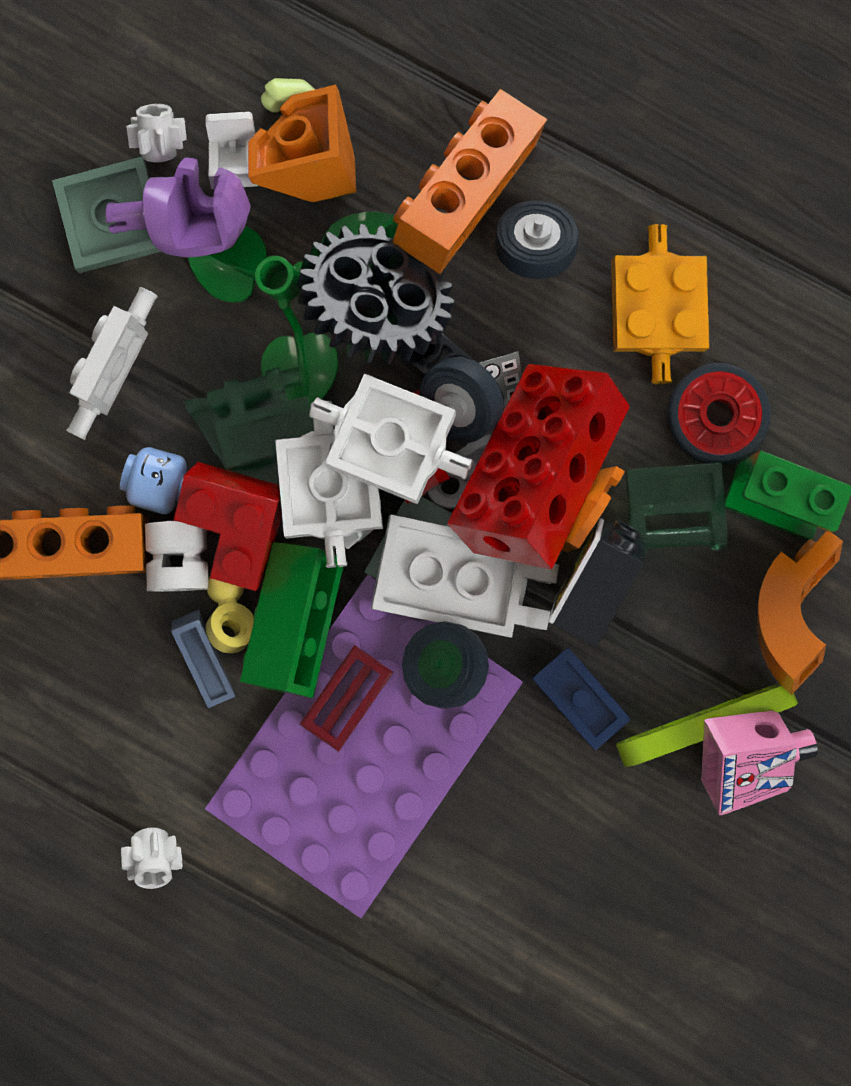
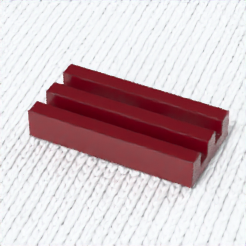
M354 645L299 725L339 752L394 672ZM356 659L364 663V666L320 727L314 723V720ZM371 671H376L380 676L338 737H334L329 732Z

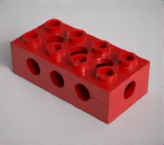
M534 364L526 366L447 522L449 527L474 554L550 570L553 569L630 407L608 373Z

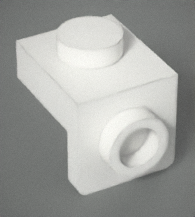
M235 112L206 115L211 189H214V176L219 167L235 173V176L240 178L243 187L258 186L252 184L248 178V141L256 134L252 113Z

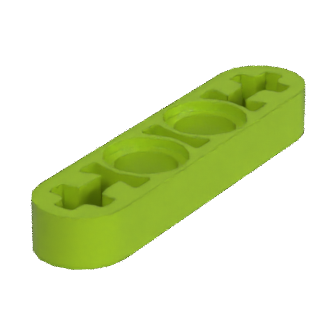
M780 683L634 735L616 743L624 767L634 766L703 741L704 720L765 711L779 713L796 706L798 702L794 693L791 695Z

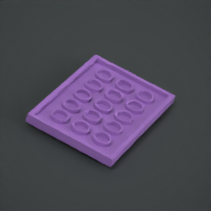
M369 575L365 577L328 631L314 697L308 698L288 693L284 694L205 808V810L359 918L363 917L523 683V681L488 658L489 669L486 682L474 699L463 706L450 709L425 705L412 695L403 678L402 660L405 647L413 635L426 625L437 622L370 609L376 580ZM356 645L394 673L338 752L299 724L352 647ZM356 659L314 720V723L320 727L323 725L364 666L363 662ZM374 670L371 671L329 732L336 738L338 737L380 674Z

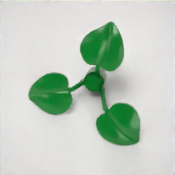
M378 211L362 212L338 220L331 225L326 233L330 232L338 238L341 228L346 226L354 235H357L360 224H364L372 235H376L379 226H384L386 237L392 239L395 236L398 224L393 221L395 216L393 214ZM245 226L233 247L210 255L187 257L196 278L204 289L221 301L229 303L245 301L254 290L255 280L263 292L275 301H278L279 307L283 310L293 329L294 337L281 336L268 345L261 361L264 381L271 392L297 414H305L310 411L311 403L317 397L323 400L332 388L337 376L338 353L335 347L331 348L329 346L331 339L325 334L316 335L313 332L303 336L302 328L290 306V301L296 298L300 292V289L296 287L302 262H298L293 266L283 257H267V248L261 236L248 226Z

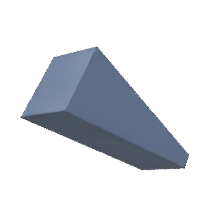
M198 609L172 620L171 632L207 707H213L235 697L234 690L218 652L208 640L206 624L200 610Z

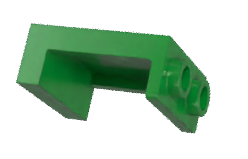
M760 450L737 464L721 507L808 541L813 539L817 527L828 532L838 530L851 496V485Z

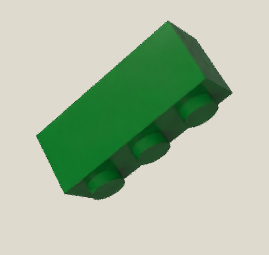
M278 542L272 543L259 602L254 612V623L248 649L243 658L240 682L268 690L308 698L314 697L343 571V566L339 567L337 565L336 555V567L327 568L326 551L320 548Z

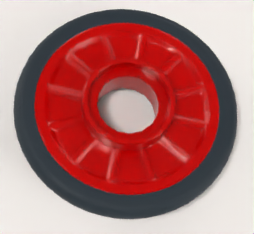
M712 363L690 371L679 381L670 397L668 421L676 442L690 456L709 464H731L748 457L764 440L770 424V404L762 385L749 372L731 364ZM720 401L729 406L732 416L728 425L722 427L715 426L708 420L706 413L707 407L711 402Z

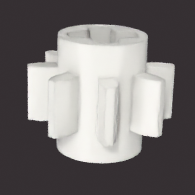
M149 104L138 108L136 111L137 117H131V125L126 126L129 148H139L143 159L149 162H165L176 157V149H182V141L187 140L184 118L174 119L171 107L164 104Z
M142 829L131 837L132 847L121 848L122 869L127 870V879L129 881L135 880L139 887L146 889L162 887L172 879L171 870L182 869L181 847H177L175 836L168 837L167 832L162 829Z

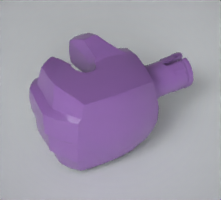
M184 158L180 162L174 177L149 178L144 188L143 201L108 203L105 215L107 223L115 222V224L108 227L109 231L113 234L147 230L152 244L158 250L168 255L198 257L222 252L233 247L245 228L251 205L240 178L235 176V173L222 167L218 168L214 176V197L206 196L199 187L197 159Z

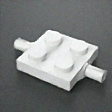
M139 287L128 311L113 306L109 316L103 315L97 322L92 334V341L95 343L87 359L81 358L78 361L70 377V384L73 387L69 393L79 399V408L69 428L66 430L69 433L85 440L95 417L100 415V413L107 416L148 335L144 329L145 319L155 299L158 297L153 292Z
M367 374L363 375L355 396L344 408L323 401L318 397L313 402L315 407H311L309 416L335 426V441L325 461L326 466L332 470L416 504L420 500L428 479L438 468L462 477L464 480L468 475V470H470L473 460L446 450V437L456 417V410Z
M313 417L314 431L299 438L275 440L284 537L287 539L313 536L324 539L326 567H336L335 548L337 565L339 567L347 566L344 537L357 531L383 529L379 488L326 466L325 461L335 441V429L333 425Z

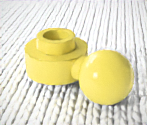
M209 576L207 593L214 602L218 603L219 607L216 608L206 623L208 640L212 646L221 652L231 654L240 652L249 644L254 623L252 612L245 606L237 603V600L243 594L244 588L211 579ZM222 626L230 627L234 631L235 637L227 636L223 632Z

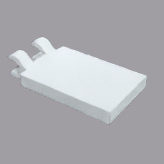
M389 515L370 609L437 623L447 621L464 625L471 630L511 638L514 624L547 630L550 611L522 605L527 580L556 584L560 565L555 564L553 569L550 570L474 554L448 526Z

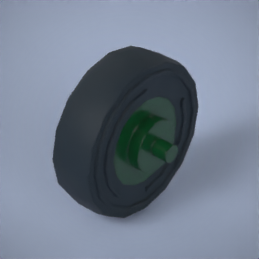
M447 621L426 625L416 632L405 647L402 660L403 678L411 694L425 705L441 709L460 707L474 699L484 686L489 669L487 650L479 636L464 625Z

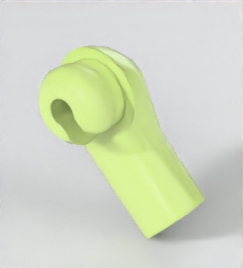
M274 78L265 85L266 91L261 95V102L267 110L276 113L280 111L279 108L292 95L315 89L302 79Z

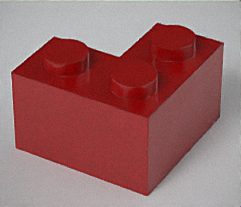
M197 462L184 474L174 521L220 533L210 575L211 579L257 591L264 580L265 568L270 556L272 543L276 541L282 516L280 486L201 462Z

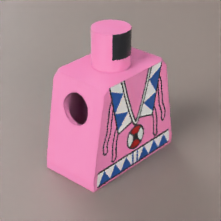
M775 711L704 720L701 781L719 816L787 792L793 785L795 762L817 756L818 749L815 737L809 729L790 733L779 713Z

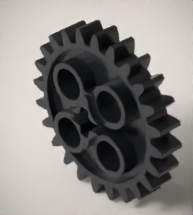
M360 224L357 235H354L346 226H343L338 238L332 233L327 232L322 244L318 242L313 243L310 254H305L296 283V287L300 289L297 302L298 304L307 305L303 315L304 320H318L314 330L316 335L327 332L332 335L329 343L331 348L343 342L348 345V357L351 358L359 349L364 351L367 363L372 362L375 353H380L386 364H391L396 352L405 362H408L414 350L424 355L430 343L436 345L442 331L445 330L451 317L449 312L454 303V299L448 297L452 284L441 281L446 271L445 268L439 274L405 252L398 245L393 244L394 237L392 239L386 237L384 226H379L376 235H372L364 224Z

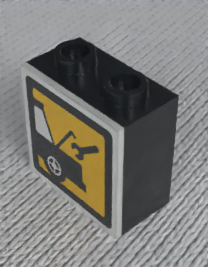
M599 518L555 597L549 622L597 648L645 563L646 542L640 539L641 532L625 522L616 520L613 525Z

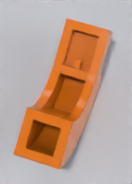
M828 531L817 542L813 539L808 540L798 551L794 561L781 551L769 567L760 590L757 635L761 653L774 678L791 695L816 670L824 659L826 644L809 630L803 619L800 606L807 594L840 560L843 541Z

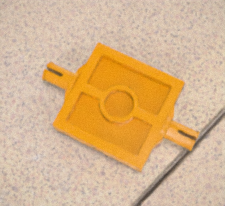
M658 224L647 227L648 253L640 256L615 255L611 260L613 352H639L646 356H651V383L659 384L661 382V384H668L672 382L670 356L680 352H704L709 349L707 256H679L667 252V225L661 224L658 227Z

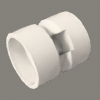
M178 521L145 524L146 551L153 555V560L146 564L147 591L167 592L208 589V563L200 558V554L207 549V530ZM170 556H184L183 567H171Z

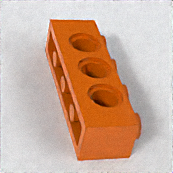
M501 89L489 104L481 101L469 119L468 125L470 128L466 134L463 135L457 132L448 144L443 155L446 159L442 165L438 167L432 164L419 184L421 192L415 200L408 196L398 208L393 218V221L398 224L393 244L398 245L405 252L441 274L535 148L547 119ZM461 176L468 177V178H470L471 180L464 179V178L461 177ZM435 208L443 209L448 213L439 212Z
M135 506L107 507V515L89 516L88 508H65L59 510L60 517L42 518L41 511L22 510L13 511L12 520H0V536L9 533L14 543L12 552L7 557L0 558V580L146 573V564L151 561L150 553L146 551L145 524L149 523V517L136 513ZM104 528L109 536L108 546L103 552L94 554L89 548V537L95 530ZM57 531L61 537L60 549L54 555L47 556L42 549L43 538L49 532Z

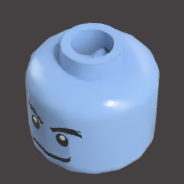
M152 447L143 448L137 455L130 454L128 456L121 476L120 490L126 492L127 501L130 505L167 515L175 509L178 503L183 477L187 469L186 461L183 457Z

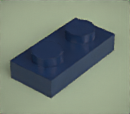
M566 647L532 677L533 681L595 751L631 720L569 647Z

